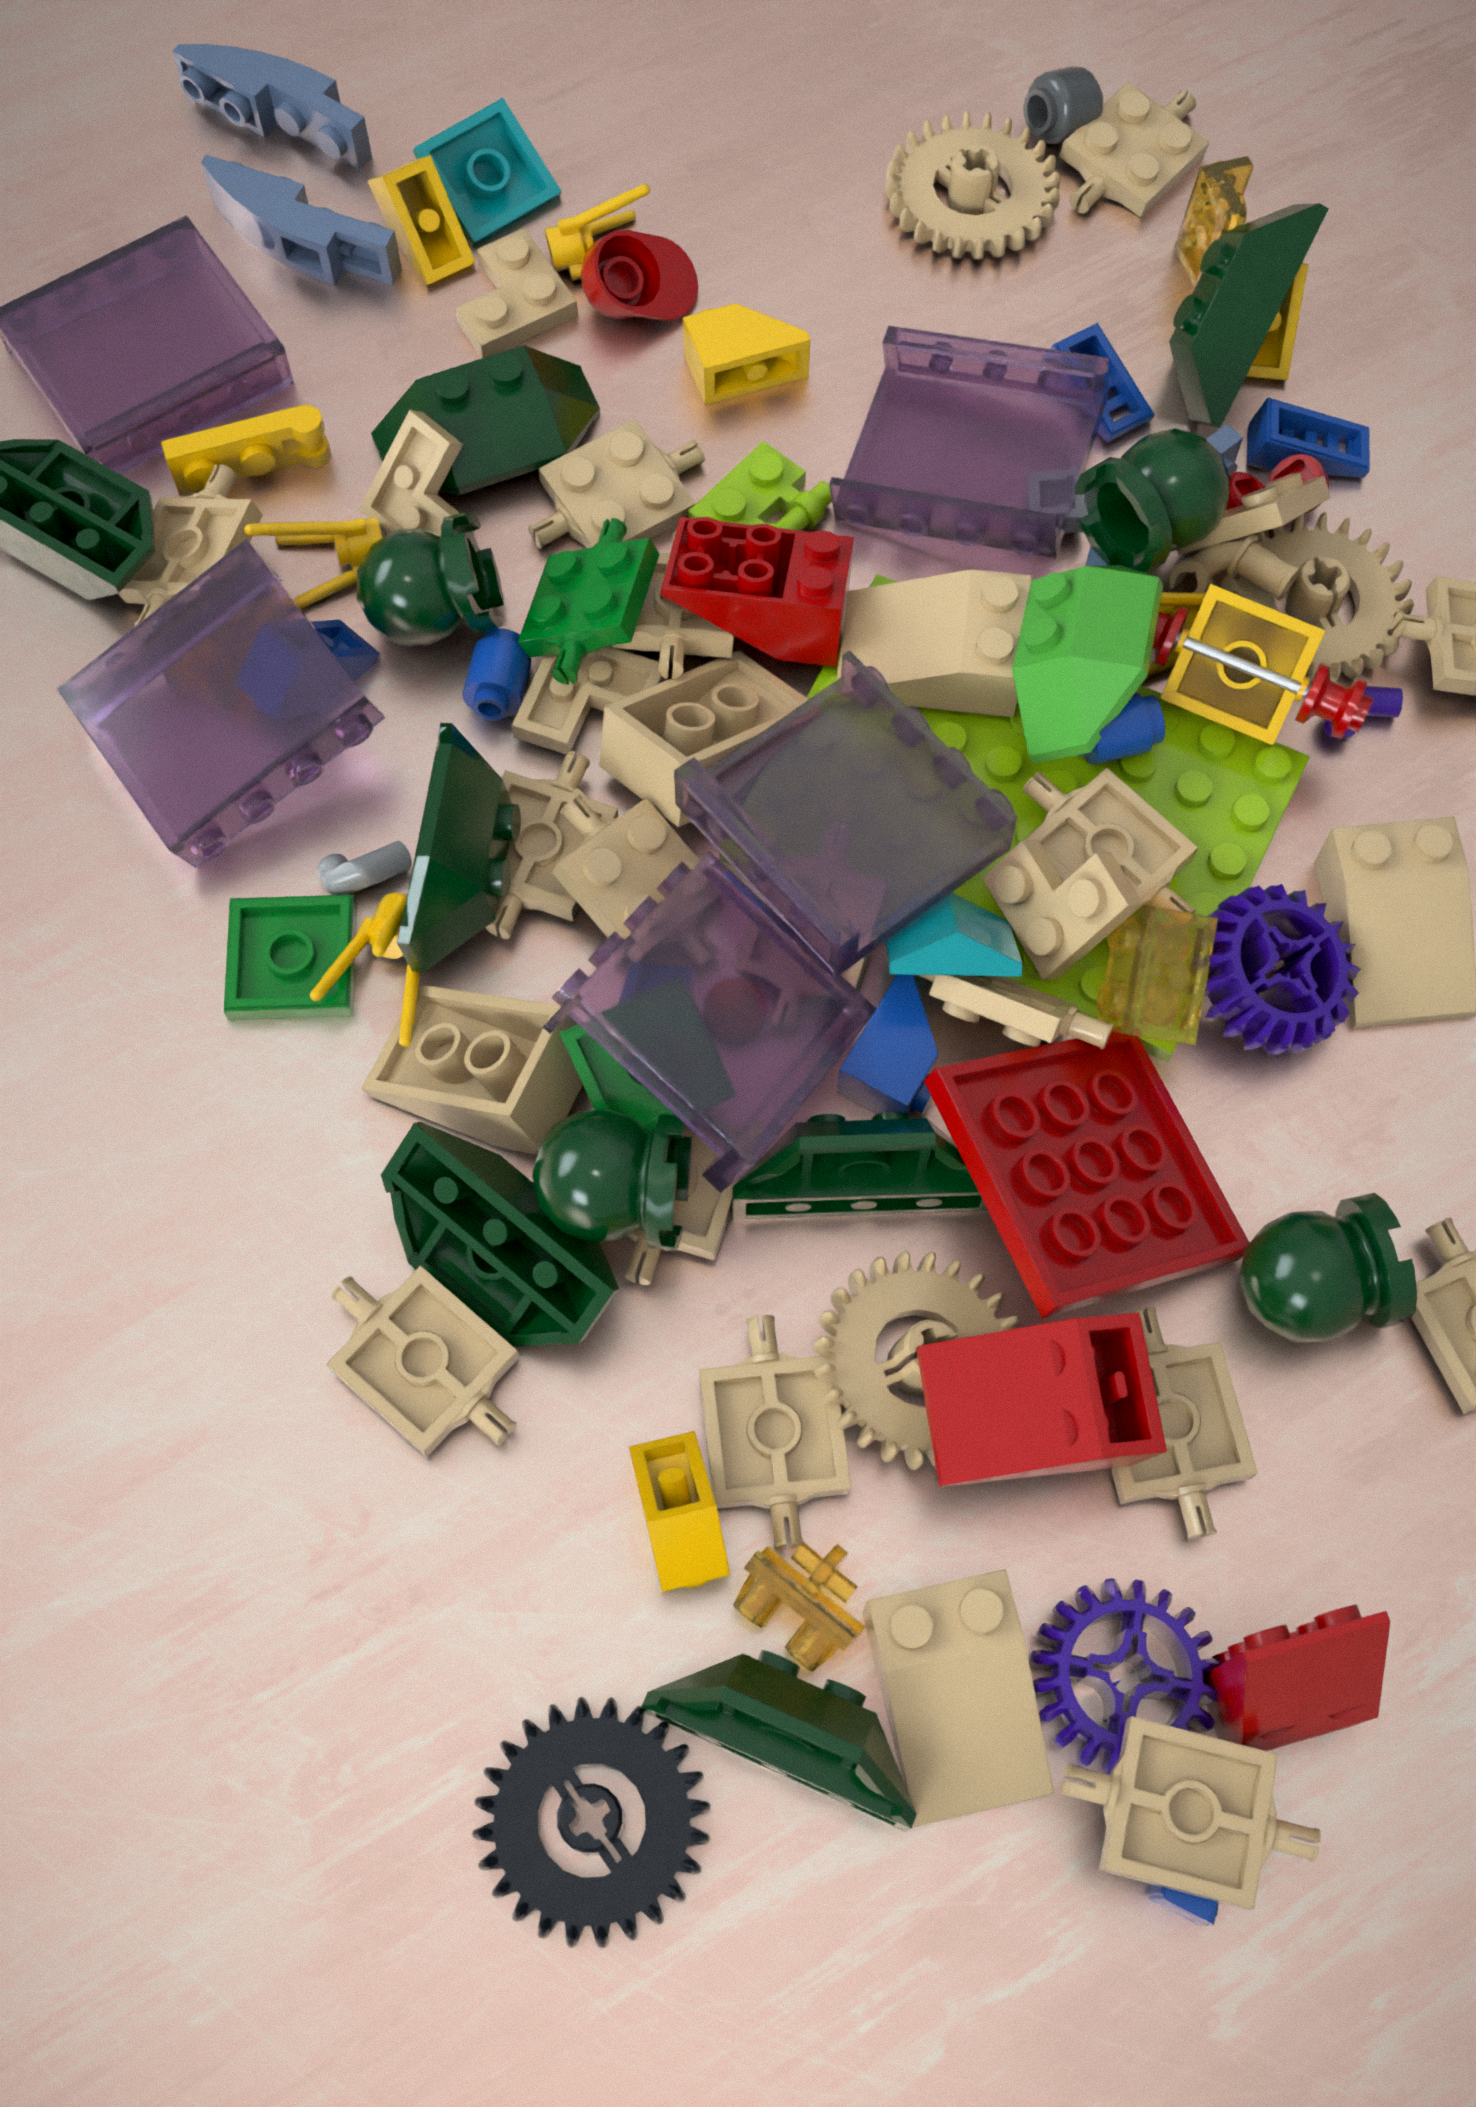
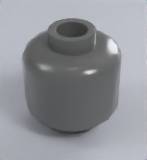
M1071 66L1048 71L1035 78L1028 90L1023 106L1026 124L1039 140L1045 141V144H1063L1076 129L1099 118L1102 114L1103 94L1094 75L1084 67Z

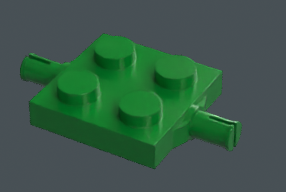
M611 518V522L609 519L603 522L599 540L593 547L574 551H562L548 556L518 639L519 645L529 658L551 654L559 655L552 670V676L562 684L569 685V680L572 684L577 681L582 660L588 653L605 646L630 643L632 641L660 554L650 537L623 542L624 536L627 533V526L619 519Z

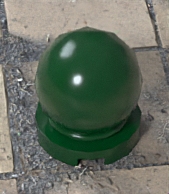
M1176 428L1152 433L1138 440L1121 456V459L1109 457L1080 474L1075 486V495L1084 494L1088 515L1079 519V522L1092 549L1107 565L1122 564L1125 567L1149 573L1164 564L1171 551L1204 540L1219 525L1228 505L1231 477L1220 452L1203 436Z
M472 511L444 517L441 525V535L425 528L395 530L371 545L357 570V600L368 623L386 640L405 647L429 646L455 634L464 620L475 633L503 626L504 622L500 615L495 616L493 608L504 605L499 572L492 549L480 550L472 531L480 529L481 523Z
M608 1109L576 1112L554 1124L539 1143L532 1168V1177L539 1207L561 1232L588 1242L619 1240L640 1227L643 1232H646L648 1248L677 1250L682 1238L683 1227L674 1225L675 1200L688 1201L692 1137L684 1136L689 1128L690 1116L660 1114L655 1129L647 1131L634 1117Z
M1374 1192L1341 1200L1336 1209L1335 1217L1323 1211H1300L1286 1213L1267 1223L1245 1248L1239 1275L1250 1313L1265 1327L1293 1343L1329 1342L1353 1331L1362 1317L1374 1328H1386L1404 1322L1402 1318L1413 1316L1416 1312L1417 1302L1415 1269L1412 1259L1398 1261L1395 1246L1388 1230L1401 1226L1387 1202Z

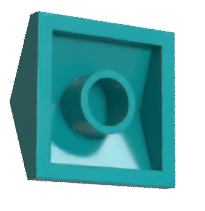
M504 98L497 100L414 147L413 150L416 159L431 155L464 236L473 246L556 199L562 193Z
M948 890L883 919V934L890 974L1022 976V961L1009 922Z

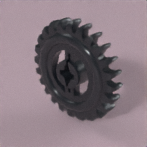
M579 1697L574 1720L567 1722L559 1708L551 1704L548 1708L550 1729L546 1732H543L529 1719L522 1721V1727L528 1741V1745L525 1748H521L509 1741H501L500 1748L511 1763L508 1770L486 1767L484 1769V1775L500 1789L498 1795L477 1797L474 1800L476 1807L494 1815V1822L474 1829L472 1836L477 1840L494 1842L496 1845L494 1851L479 1861L478 1867L484 1871L503 1869L505 1872L503 1878L492 1890V1897L499 1899L515 1892L521 1895L512 1914L513 1921L520 1922L535 1910L541 1912L537 1932L540 1939L547 1938L557 1924L562 1921L565 1922L566 1943L569 1948L576 1947L585 1926H591L598 1947L603 1949L609 1941L611 1923L617 1922L626 1937L633 1941L637 1938L636 1914L640 1911L658 1925L664 1922V1916L657 1899L661 1894L678 1902L685 1901L686 1895L674 1878L676 1873L682 1872L697 1875L702 1871L701 1866L685 1852L687 1846L704 1845L710 1841L709 1834L690 1826L691 1819L701 1816L711 1809L710 1803L702 1800L688 1799L687 1793L702 1782L704 1774L701 1771L679 1773L677 1768L687 1757L690 1750L689 1746L682 1744L667 1751L662 1748L669 1732V1724L667 1722H661L647 1734L642 1732L645 1715L642 1706L635 1707L626 1721L622 1723L618 1721L617 1703L614 1698H608L600 1717L593 1718L587 1700L584 1697ZM603 1765L621 1772L637 1787L645 1805V1831L640 1846L633 1856L621 1841L625 1829V1813L620 1801L606 1787L598 1784H583L575 1773V1769L581 1766ZM569 1780L578 1796L584 1802L588 1801L594 1808L601 1807L605 1803L609 1806L610 1812L604 1816L602 1821L607 1830L605 1836L622 1858L618 1863L599 1838L596 1839L587 1831L578 1836L575 1835L573 1828L578 1825L581 1818L576 1810L578 1804L563 1784L565 1781ZM552 1786H554L562 1798L557 1811V1827L562 1839L577 1852L587 1856L600 1855L611 1871L610 1874L604 1877L582 1878L564 1871L548 1855L540 1836V1811L547 1792Z

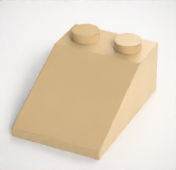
M968 569L848 591L835 698L1014 717L1018 698L1012 667L1030 590L1031 575Z
M738 650L732 653V658L721 657L685 672L677 679H668L604 706L599 766L642 800L647 798L659 813L677 827H680L725 806L819 717L820 707Z
M1455 816L1332 828L1314 861L1323 903H1326L1327 921L1329 923L1344 921L1340 931L1337 933L1341 942L1356 944L1350 954L1346 956L1347 962L1361 968L1356 978L1348 981L1359 992L1354 1001L1347 1004L1352 1027L1363 1028L1475 1016L1476 963L1470 878Z
M419 984L415 1023L410 1046L402 1047L399 1044L400 1016L361 1089L368 1096L493 1146L536 1155L539 1143L553 1125L567 1117L583 1085L559 1034L562 1030L579 1022L569 1009L562 1005Z
M1006 1569L867 1600L862 1612L901 1776L917 1813L913 1826L918 1827L1054 1794L1026 1643Z

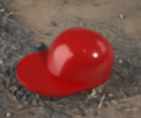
M614 230L591 245L583 258L580 277L583 292L590 305L601 315L608 318L631 319L643 317L672 321L687 314L697 299L698 279L695 268L686 252L675 242L667 238L632 230Z

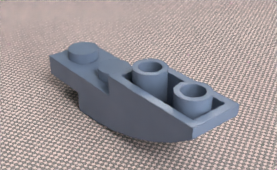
M179 44L172 50L180 75L179 82L184 92L193 101L205 103L221 112L235 125L245 126L263 137L277 125H280L288 134L303 138L319 147L330 158L340 159L357 170H360L372 158L365 118L341 104L336 80L286 58L239 47L211 44Z
M210 155L204 156L201 164L213 203L224 218L244 238L262 252L285 266L333 286H336L344 270L394 285L402 271L394 230L384 228L374 222H365L338 214L325 207L309 205L304 184L295 182L290 178L278 177L255 170L238 162H229Z

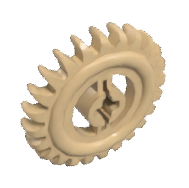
M967 110L963 115L960 130L953 128L950 124L949 115L945 113L942 118L939 135L932 131L929 120H926L922 127V142L916 139L914 131H909L906 137L905 149L902 144H898L895 147L893 160L888 163L886 173L888 180L885 186V194L890 200V212L900 218L899 226L906 232L915 231L914 240L920 244L932 241V250L942 253L946 248L952 249V256L955 258H962L965 252H971L973 259H983L984 251H990L994 257L1004 256L1006 246L1013 251L1024 248L1025 239L1032 241L1040 237L1041 228L1048 226L1052 222L1053 211L1059 205L1061 176L1059 172L1054 171L1056 163L1054 155H1049L1045 162H1042L1045 153L1044 140H1040L1034 149L1028 150L1030 141L1029 127L1023 130L1020 137L1012 140L1010 138L1012 130L1011 118H1008L1005 121L1004 127L995 133L992 132L990 112H987L984 122L980 128L974 129L970 121V113ZM998 175L1007 183L1011 194L1009 198L996 191ZM936 181L949 189L947 198L949 207L937 197L934 189Z
M1326 512L1319 516L1314 530L1307 529L1304 523V514L1294 519L1290 532L1283 526L1270 529L1269 538L1264 535V531L1255 533L1259 536L1257 543L1290 563L1301 567V571L1286 599L1285 610L1287 615L1326 630L1305 675L1306 678L1310 679L1309 682H1312L1321 663L1330 667V681L1337 682L1341 671L1349 678H1358L1363 667L1367 669L1380 667L1384 656L1394 654L1399 646L1400 638H1394L1392 635L1394 632L1392 624L1395 616L1399 612L1410 614L1414 607L1412 599L1400 602L1408 595L1412 581L1405 579L1400 584L1393 583L1402 571L1403 560L1396 561L1392 566H1382L1389 552L1390 544L1386 542L1377 550L1367 551L1366 547L1372 533L1371 528L1366 529L1354 541L1349 540V518L1342 522L1334 534L1329 533L1326 523ZM1227 570L1224 571L1226 576L1223 578L1219 588L1279 611L1272 594L1239 574L1235 577H1230L1227 575ZM1349 590L1356 606L1355 615L1351 622L1344 626L1338 612Z
M903 1251L896 1257L892 1273L886 1267V1260L883 1257H877L870 1265V1280L865 1277L861 1269H856L849 1275L848 1285L852 1295L842 1287L832 1292L831 1302L839 1314L832 1310H827L819 1316L820 1326L832 1336H821L813 1343L814 1350L820 1355L829 1358L830 1361L818 1366L814 1373L818 1379L834 1383L835 1387L823 1396V1401L827 1405H844L846 1410L839 1418L838 1426L845 1429L858 1424L861 1427L857 1443L861 1448H866L877 1439L881 1442V1458L887 1463L896 1457L899 1450H903L906 1464L910 1469L916 1470L923 1464L925 1453H927L931 1464L936 1468L926 1408L907 1404L888 1389L896 1385L906 1393L924 1394L918 1358L910 1361L897 1373L887 1377L885 1374L898 1370L917 1352L916 1348L920 1345L1010 1330L1018 1324L1020 1317L1016 1315L996 1319L993 1313L1003 1301L1005 1294L999 1292L981 1300L978 1297V1293L985 1278L983 1273L977 1274L964 1285L958 1282L959 1269L961 1267L960 1259L950 1263L943 1273L939 1275L936 1272V1254L934 1252L927 1253L920 1261L917 1270L914 1271L910 1263L909 1252ZM912 1315L930 1319L920 1321L912 1326L892 1346L888 1353L887 1361L876 1365V1342L885 1325L896 1318Z

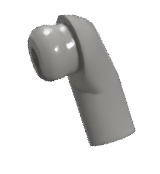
M395 841L350 861L342 854H330L318 864L317 876L324 882L323 889L331 895H350L409 870L412 866V860L407 847L401 841Z

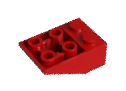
M680 517L661 587V595L777 660L836 667L844 625L847 593L850 585L854 537L835 535L828 531L807 532L781 529L769 524L747 525L721 522L710 517Z
M1140 1312L1072 1318L920 1345L916 1348L939 1487L1127 1467L1167 1452Z
M1357 1604L1346 1606L1314 1617V1621L1296 1627V1631L1289 1633L1287 1625L1276 1626L1243 1637V1642L1227 1647L1228 1651L1212 1656L1214 1659L1220 1660L1222 1664L1204 1674L1203 1683L1214 1686L1218 1691L1217 1701L1212 1704H1206L1208 1712L1215 1719L1214 1729L1217 1738L1263 1751H1270L1378 1718L1390 1630V1619L1387 1611L1362 1617Z

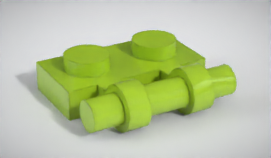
M762 441L688 510V518L710 517L721 522L756 525L766 524L780 510L785 515L776 524L768 523L769 525L781 529L802 531L804 528H814L825 517V508L835 500L836 493L824 481L819 482L810 492H800L805 486L806 471L765 441Z

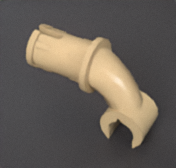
M1251 534L1248 538H1237L1205 547L1196 555L1186 558L1176 564L1171 570L1169 583L1172 589L1183 581L1187 571L1191 573L1196 572L1198 585L1193 593L1207 592L1210 584H1215L1217 574L1227 570V575L1230 577H1235L1239 574L1274 595V598L1280 601L1293 586L1301 571V567L1290 563L1257 543L1259 536Z

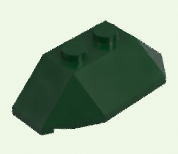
M1320 203L1293 204L1221 233L1219 239L1212 242L1204 253L1200 263V271L1202 272L1193 293L1188 295L1178 307L1173 321V325L1176 328L1169 340L1190 420L1198 424L1221 428L1329 208Z
M522 345L416 379L371 432V436L380 460L383 462L409 410L424 412L463 444L439 489V492L461 495L537 470L573 451L586 434L590 424L595 423L600 416V407L581 366Z
M12 439L0 441V549L87 600L119 594L156 552L153 506L150 492L59 439Z
M440 723L403 918L397 938V945L411 970L415 972L427 971L496 920L500 896L506 897L510 890L511 866L507 859L509 842H516L520 834L521 813L519 805L512 804L503 779L453 723Z
M896 1111L879 1113L873 1116L871 1120L846 1121L845 1117L838 1114H819L810 1117L807 1122H796L732 1187L733 1220L988 1211L954 1141L927 1118L910 1119L907 1113Z
M416 1122L412 1125L381 1173L385 1191L391 1195L394 1220L408 1264L415 1270L422 1266L512 1346L558 1343L578 1344L584 1341L619 1290L600 1242H588L561 1232L539 1207L534 1183L500 1154L423 1122Z
M761 1650L758 1659L746 1654H740L647 1692L642 1704L645 1714L667 1722L669 1725L904 1832L912 1828L917 1813L878 1716L875 1712L863 1707L866 1696L861 1692L830 1679L826 1680L823 1689L797 1678L800 1666L766 1650Z

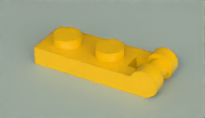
M300 405L161 441L164 455L179 495L203 490L216 464L219 467L222 464L231 468L236 473V480L249 476L264 475L272 470L299 463L305 467L319 468L327 464L331 458L330 444L324 434L325 426L322 414L319 409L311 405Z

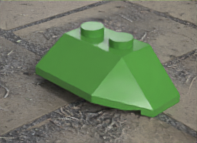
M1121 565L1084 566L1061 573H1051L1031 581L1012 672L1028 756L1033 764L1090 753L1102 738L1099 732L1120 714L1146 679L1163 591V584L1159 577Z

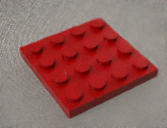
M1133 1027L1113 1030L1103 1050L1100 1047L1075 1038L936 1067L924 1080L1042 1319L1232 1263L1243 1257L1244 1250L1250 1242Z

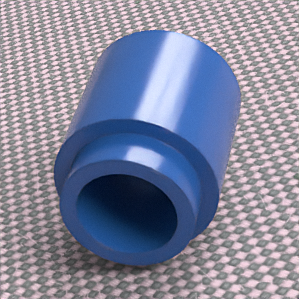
M503 628L488 630L484 633L482 639L474 645L462 696L464 702L476 715L487 720L497 721L517 714L523 701L532 658H529L519 645L518 639L520 634L512 630Z
M1135 692L1120 714L1099 732L1102 738L1090 753L1077 756L1084 755L1090 765H1097L1149 752L1152 745L1162 743L1165 737L1164 716L1158 700L1153 695L1142 697L1139 693Z

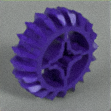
M1282 884L1277 886L1271 885L1265 890L1259 885L1249 887L1237 896L1231 895L1219 903V908L1205 917L1200 925L1203 933L1197 936L1194 943L1190 946L1200 957L1192 962L1188 971L1203 977L1204 981L1197 986L1193 995L1208 996L1213 1005L1209 1007L1205 1018L1214 1019L1221 1016L1226 1021L1222 1037H1234L1242 1032L1244 1050H1254L1263 1045L1267 1055H1278L1286 1050L1289 1053H1298L1311 1047L1313 1042L1317 1044L1329 1038L1332 1032L1335 1031V1027L1342 1024L1346 1017L1350 1015L1346 1005L1353 1002L1354 998L1359 994L1348 981L1356 978L1361 968L1347 962L1346 956L1350 954L1356 944L1342 943L1337 934L1344 921L1329 923L1324 918L1326 903H1315L1308 907L1305 890L1293 891L1287 895ZM1282 960L1284 962L1283 966L1274 971V976L1266 979L1265 975L1275 968L1274 964Z
M1114 1578L1106 1579L1101 1584V1603L1087 1585L1078 1588L1075 1591V1600L1080 1613L1072 1605L1059 1601L1052 1609V1612L1063 1629L1053 1624L1043 1623L1036 1632V1635L1043 1643L1053 1648V1652L1034 1650L1029 1654L1028 1658L1029 1664L1033 1667L1049 1671V1677L1033 1680L1035 1696L1051 1694L1054 1702L1039 1711L1041 1724L1049 1723L1057 1716H1060L1067 1726L1056 1734L1053 1743L1061 1749L1071 1743L1077 1736L1084 1743L1077 1753L1076 1762L1083 1767H1087L1094 1761L1099 1750L1104 1752V1773L1109 1775L1120 1757L1126 1719L1130 1716L1136 1717L1137 1709L1142 1699L1160 1700L1166 1697L1177 1700L1170 1718L1164 1725L1191 1731L1188 1728L1190 1726L1204 1732L1212 1730L1215 1725V1719L1211 1714L1198 1706L1199 1703L1212 1704L1218 1698V1691L1214 1686L1203 1683V1675L1222 1663L1214 1658L1200 1660L1198 1650H1201L1213 1641L1212 1634L1209 1631H1203L1191 1638L1184 1626L1193 1621L1196 1615L1194 1610L1186 1607L1176 1614L1175 1617H1172L1166 1612L1172 1602V1593L1166 1589H1162L1154 1597L1151 1604L1146 1603L1145 1582L1137 1579L1130 1584L1126 1600H1123L1120 1586ZM1104 1621H1121L1120 1633L1114 1638L1113 1647L1109 1655L1091 1653L1087 1657L1071 1654L1078 1637L1084 1629ZM1143 1628L1154 1634L1167 1648L1174 1661L1178 1677L1174 1676V1671L1162 1668L1151 1660L1146 1646L1147 1633L1142 1631ZM1124 1659L1125 1662L1130 1663L1134 1667L1129 1674L1137 1672L1139 1681L1143 1683L1127 1691L1125 1696L1124 1693L1116 1688L1120 1681L1112 1683L1110 1672H1106L1112 1671ZM1070 1677L1076 1678L1078 1684L1093 1688L1100 1695L1104 1708L1103 1721L1107 1722L1106 1729L1095 1723L1081 1708L1074 1695Z

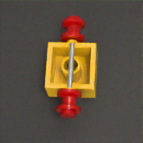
M1210 584L1190 630L1184 628L1183 632L1180 633L1189 609L1180 606L1171 615L1159 611L1152 649H1155V662L1164 667L1175 645L1174 651L1180 653L1160 697L1161 700L1270 745H1274L1293 701L1300 702L1302 697L1304 699L1295 721L1304 724L1314 715L1332 722V736L1338 739H1342L1347 729L1359 732L1374 699L1363 694L1367 682L1358 678L1347 688L1330 681V667L1322 663L1310 686L1308 685L1310 679L1305 677L1326 630Z

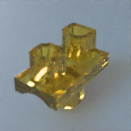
M805 1542L797 1548L791 1559L810 1574L809 1578L805 1577L769 1546L762 1552L756 1551L745 1565L744 1569L750 1575L744 1582L733 1604L734 1608L762 1629L769 1624L784 1603L803 1617L805 1621L784 1648L809 1671L813 1672L835 1654L839 1648L842 1651L846 1650L866 1627L822 1591L826 1587L846 1603L858 1588L857 1585L838 1570L849 1554L839 1544H836L824 1558Z

